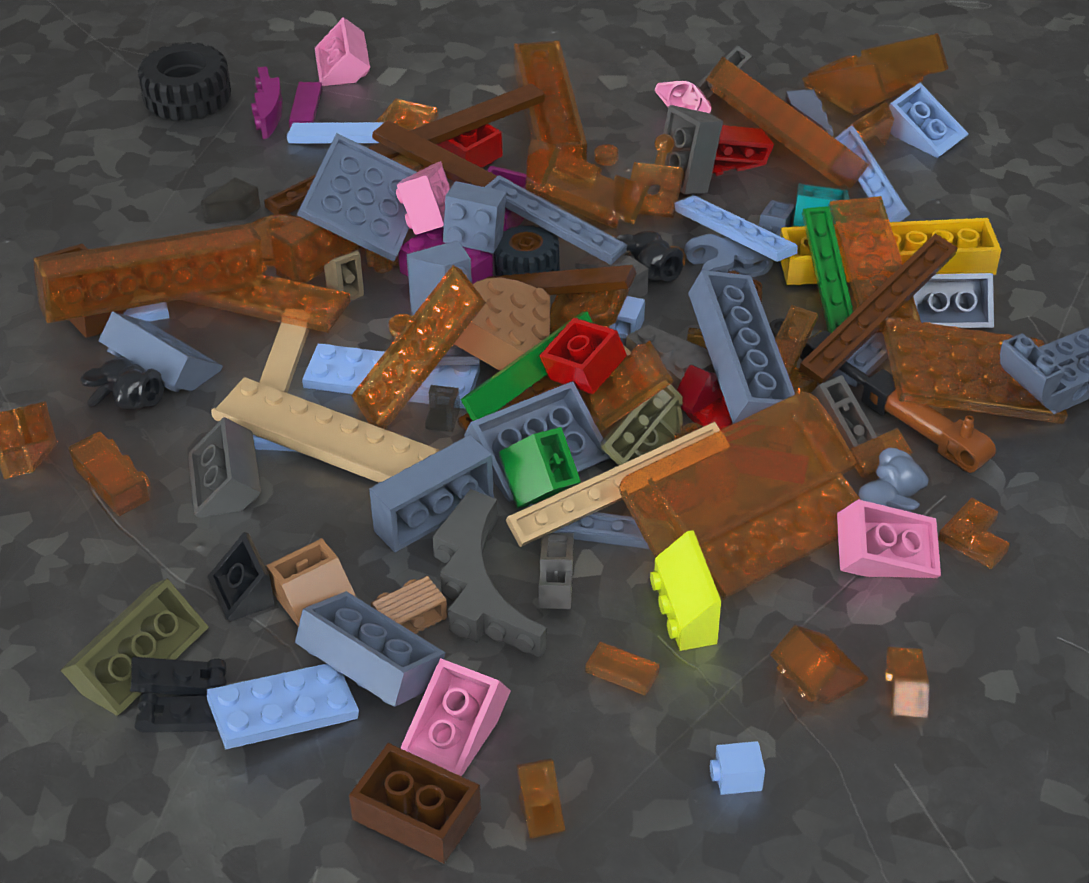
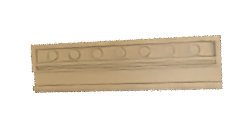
M246 377L238 383L217 408L211 410L212 417L216 421H220L225 417L251 430L255 436L378 483L441 451Z

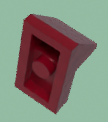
M694 365L688 366L677 388V391L682 395L683 405H681V410L692 415L723 397L716 373H709Z

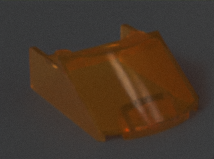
M935 33L861 50L862 56H845L808 74L809 76L802 79L807 89H814L815 93L855 116L914 87L917 83L924 81V76L947 70L948 65L939 34Z
M532 139L528 147L525 190L617 229L620 220L634 225L650 186L615 175L614 180L601 175L603 169L561 151L560 147Z

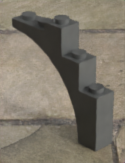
M470 489L433 535L434 558L446 563L440 572L442 594L455 600L448 609L449 631L461 638H467L477 643L485 634L493 640L502 641L518 648L524 653H530L541 658L547 649V628L525 617L508 604L493 586L484 567L483 551L487 538L498 521L497 499Z

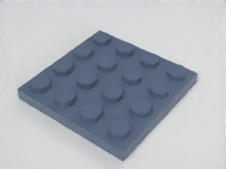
M336 133L297 216L394 262L409 230L405 219L407 212L404 203L401 204L397 198V184L417 172Z

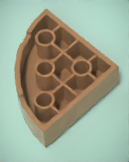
M486 278L472 284L449 307L440 320L437 335L494 368L502 370L550 335V295L542 288H535L517 280Z

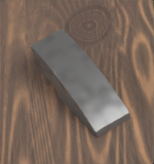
M550 533L542 537L539 608L571 609L574 533Z

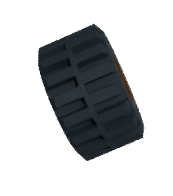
M518 225V227L508 228L507 231H503V237L494 252L495 274L502 276L560 271L558 237L550 231L535 225Z

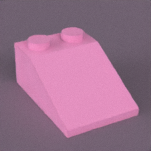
M440 161L401 180L397 184V198L401 204L404 203L407 212L405 214L406 223L410 229L413 228L415 235L444 226L445 196L450 190V185Z
M859 499L837 513L840 571L865 577L938 578L941 576L936 518Z
M440 658L401 749L462 776L497 724L511 691L497 679Z

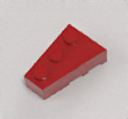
M722 125L712 174L719 176L723 175V171L732 169L742 171L764 166L768 161L774 143L763 129Z

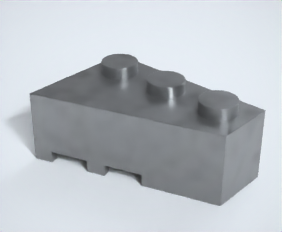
M646 325L627 335L626 348L649 366L650 375L655 382L662 376L677 390L689 365H694L709 373H715L709 352L703 347L650 325Z

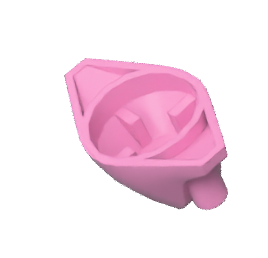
M688 81L657 83L655 92L668 108L669 105H674L710 114L712 110L710 101L706 99L704 93L693 83Z

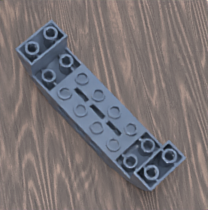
M1089 327L1040 347L1035 345L1034 341L1023 333L1004 340L1000 351V364L1012 378L1053 414L1061 412L1089 399Z

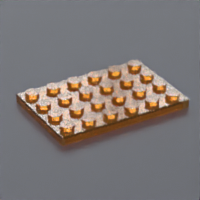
M888 318L885 320L882 331L899 401L1064 424L1067 419L1066 409L1053 414L1002 368L1000 364L1002 342L1014 336L985 332L983 330L963 329L956 326L936 325L929 322L908 321L901 318ZM1030 338L1038 347L1044 345L1043 340Z

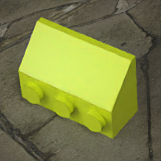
M694 530L684 533L655 558L654 571L650 572L652 588L654 591L658 590L660 611L662 615L667 614L668 617L667 628L671 639H676L679 651L717 644L721 612V599Z

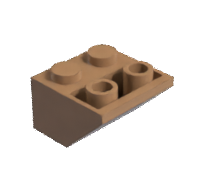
M322 538L266 565L273 595L298 627L303 608L346 591L356 597L339 558Z

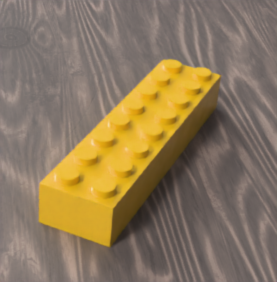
M988 218L834 225L848 283L887 280L934 234L939 235L957 247L956 255L936 274L993 273V275H996L1001 247ZM805 226L781 227L780 237L798 245L797 254L781 260L786 284H817Z

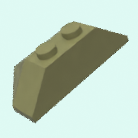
M661 376L614 425L601 441V448L618 465H621L683 437L682 395Z

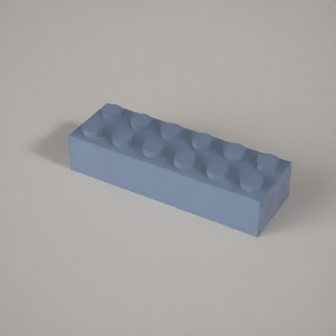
M702 270L688 294L733 424L784 427L800 405L751 275Z

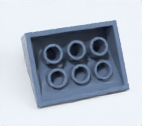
M573 381L472 421L464 434L465 437L471 435L492 454L493 482L509 502L513 501L514 498L498 453L532 434L562 427L578 473L612 459L601 448L603 437Z

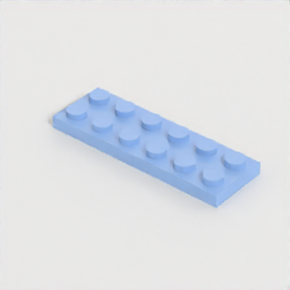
M318 343L303 376L302 383L303 388L466 409L461 398L474 390L480 373V364L422 366V356Z

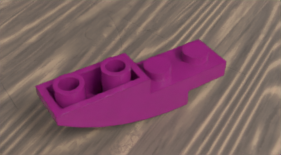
M267 66L258 67L259 77H255L258 93H254L255 103H251L256 130H261L263 139H267L278 126L282 115L283 102L279 77L270 78Z

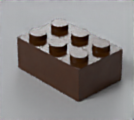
M390 743L386 744L349 794L352 819L443 864H445L481 811L479 784Z

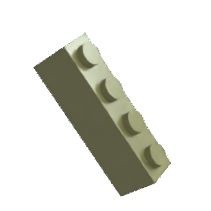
M167 578L151 585L61 669V672L83 696L113 714L120 715L142 693L130 692L132 657L176 660L209 626Z

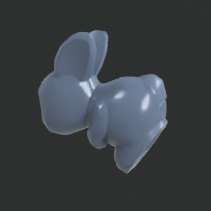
M895 448L883 450L879 455L880 463L876 470L879 478L860 487L857 499L908 512L920 507L919 502L908 497L927 487L929 482L927 475L908 453Z

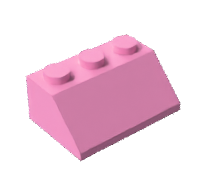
M344 17L315 47L319 82H322V86L356 83L361 77H365L370 70L364 32Z

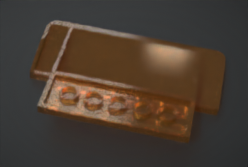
M807 392L797 393L626 475L619 487L622 499L655 558L684 533L694 530L716 589L723 600L838 540L837 513L858 499L861 500L842 475L854 469L857 461L831 416L819 400Z

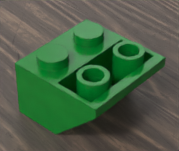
M562 427L532 434L498 453L517 509L539 503L581 483Z

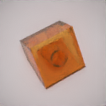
M798 625L793 626L770 654L778 663V671L786 678L793 679L799 685L798 692L810 702L815 700L829 704L865 684L869 679L827 635Z

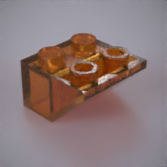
M46 401L0 412V468L3 478L8 479L34 472L57 444Z

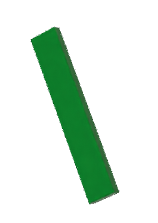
M830 206L805 208L802 212L827 330L831 334L854 311Z
M588 311L581 312L574 317L593 323ZM569 322L461 398L472 421L495 413L547 375L539 355Z

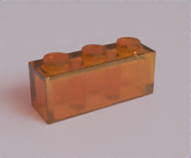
M99 431L68 447L76 471L118 517L150 500L147 489L150 486V482L146 474L135 469L128 455L123 456L120 453L113 439L108 440Z

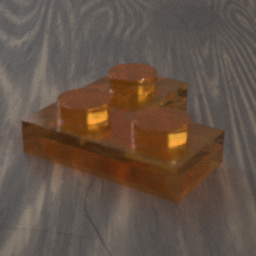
M971 498L940 530L938 540L990 569H993L1008 552L1010 545L1009 542L987 531L997 520L999 511L974 498Z

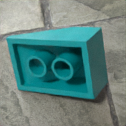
M799 183L793 225L798 227L805 226L802 216L803 209L830 206L834 225L846 224L850 204L848 190Z

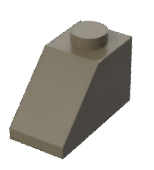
M358 251L335 258L324 266L326 286L340 304L364 296L361 258Z

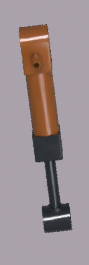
M820 330L799 344L798 354L800 359L803 361L830 333ZM847 361L839 368L843 373L864 386L861 398L864 404L882 416L889 412L939 446L937 452L963 471L973 473L995 456V444L987 435L974 428L973 416L967 415L964 421L959 419L953 422L904 390L905 382L885 369H881L870 377Z

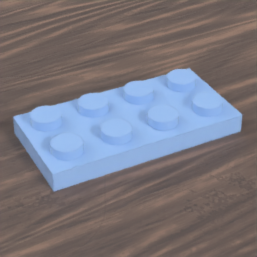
M329 664L207 689V700L225 750L358 719L359 710L343 673L335 671Z

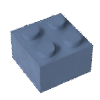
M455 181L445 196L443 242L449 243L458 240L463 247L494 253L503 237L506 192Z

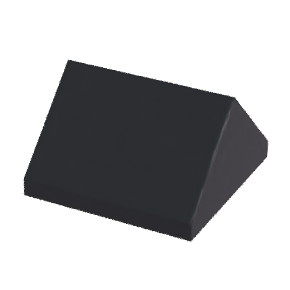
M243 532L207 576L226 619L230 621L275 606L268 571L250 534Z

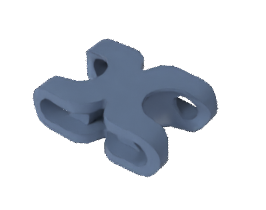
M714 234L702 235L690 239L684 248V254L692 264H704L702 270L728 273L733 270L742 275H751L753 278L766 274L773 265L772 259L726 236L721 238ZM698 248H704V250L694 252ZM762 260H763V262H761L760 264H757V265H754V264H753V263H756V262H759V261H762Z

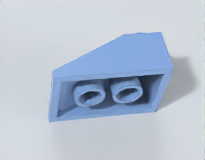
M920 82L893 101L878 119L894 137L936 158L942 156L968 135L967 131Z

